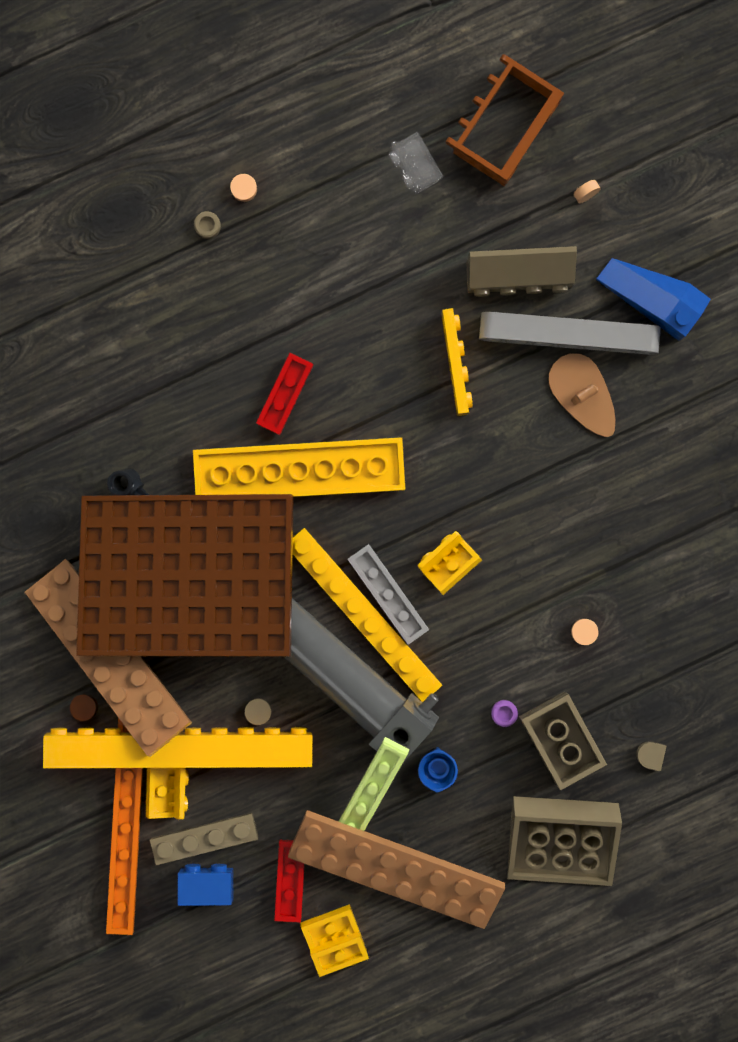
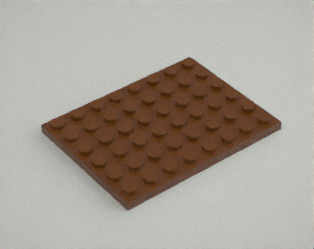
M293 495L82 496L76 656L291 657Z

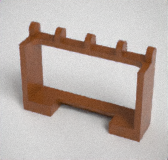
M503 54L499 60L507 67L499 78L492 74H489L487 77V81L494 85L485 100L475 96L472 101L480 108L470 122L465 118H461L458 122L465 128V131L458 141L448 137L445 142L454 149L453 153L501 185L506 186L545 122H548L561 102L564 92ZM511 74L548 98V100L502 170L463 146V144L507 76Z

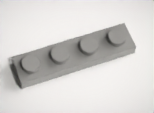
M369 544L348 558L350 564L408 645L429 630Z

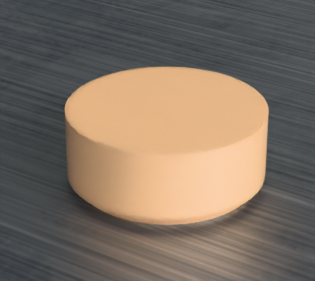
M239 174L233 178L230 188L234 198L241 202L252 200L257 193L255 180L248 174Z
M591 180L580 186L574 192V197L578 203H583L595 196L601 188L596 180Z
M579 619L572 625L571 635L575 642L581 645H589L597 639L598 628L589 619Z

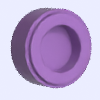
M500 700L493 705L491 717L497 725L508 727L517 720L518 711L512 702Z

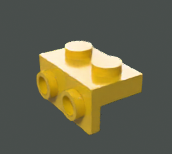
M455 531L453 534L444 537L440 545L433 552L425 554L418 564V568L444 595L479 564L482 559L463 540L461 535Z
M147 768L146 817L148 819L171 817L178 820L184 819V812L188 809L185 786L188 785L189 775L186 768Z

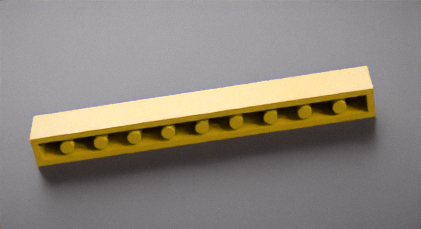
M248 727L238 728V732H227V728H211V732H201V728H185V732H180L151 757L145 754L130 732H121V728H105V732H94V728H78V732H67V728H52L51 733H46L43 738V768L312 767V733L307 732V728L303 727L291 728V732H280V728L276 727L264 728V732H254V728Z

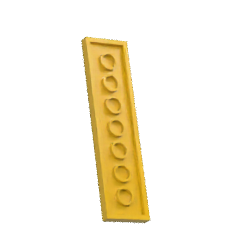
M402 438L193 450L195 495L292 494L293 497L405 490Z

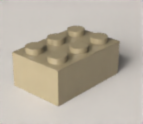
M565 691L519 716L556 786L560 790L607 765L572 699Z

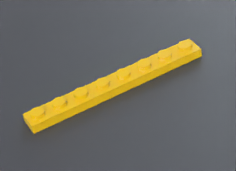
M304 528L294 536L292 554L416 696L423 702L431 693L436 692L442 684L310 533Z

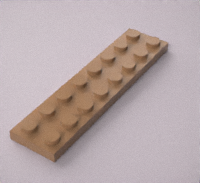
M65 559L26 590L25 593L145 754L151 757L192 722L142 656H76L79 574L71 563Z
M308 810L288 853V858L483 929H485L505 890V883Z

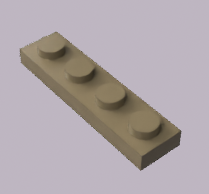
M251 812L153 837L150 839L155 863L160 865L258 840L259 837L253 813Z

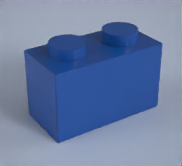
M187 864L185 868H181L178 872V906L232 904L233 868H227L226 864H213L211 868H201L200 864Z

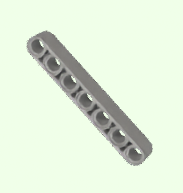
M482 312L479 339L489 342L654 355L659 354L661 327L644 324Z

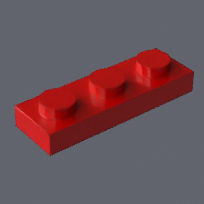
M289 353L256 422L257 425L281 435L314 366L313 363Z
M279 840L275 921L301 923L305 864L288 858V853L294 840Z

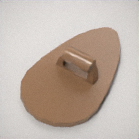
M567 354L560 357L552 365L549 372V387L552 394L562 407L585 428L603 437L612 436L615 431L614 407L604 378L597 365L589 357L582 354Z

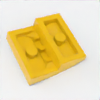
M350 904L300 923L319 977L369 959Z

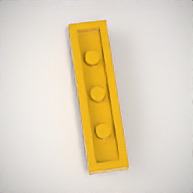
M453 308L442 310L441 315L457 416H462L469 413L468 408H472L473 404L471 392L466 393L464 383L469 382L467 367H462L461 356H465L463 341H458L457 331L461 330L459 315H454Z

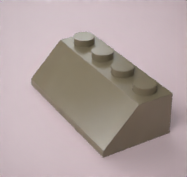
M577 246L469 252L466 262L468 293H474L476 297L489 296L490 292L499 291L500 295H514L519 290H526L527 294L542 293V289H552L553 293L567 292L568 288H572L575 283Z

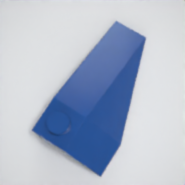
M614 258L609 261L596 279L678 341L686 337L711 300L690 283Z

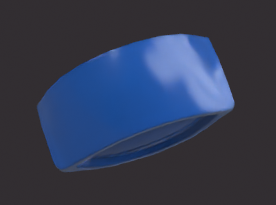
M439 747L426 754L418 768L421 782L435 792H440L450 787L455 782L458 773L455 760Z

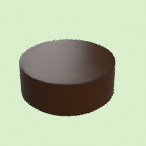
M89 694L75 697L70 704L72 716L79 721L93 718L98 710L96 699Z

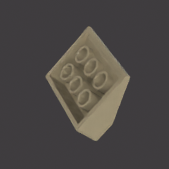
M513 796L507 879L612 886L622 828L619 803Z

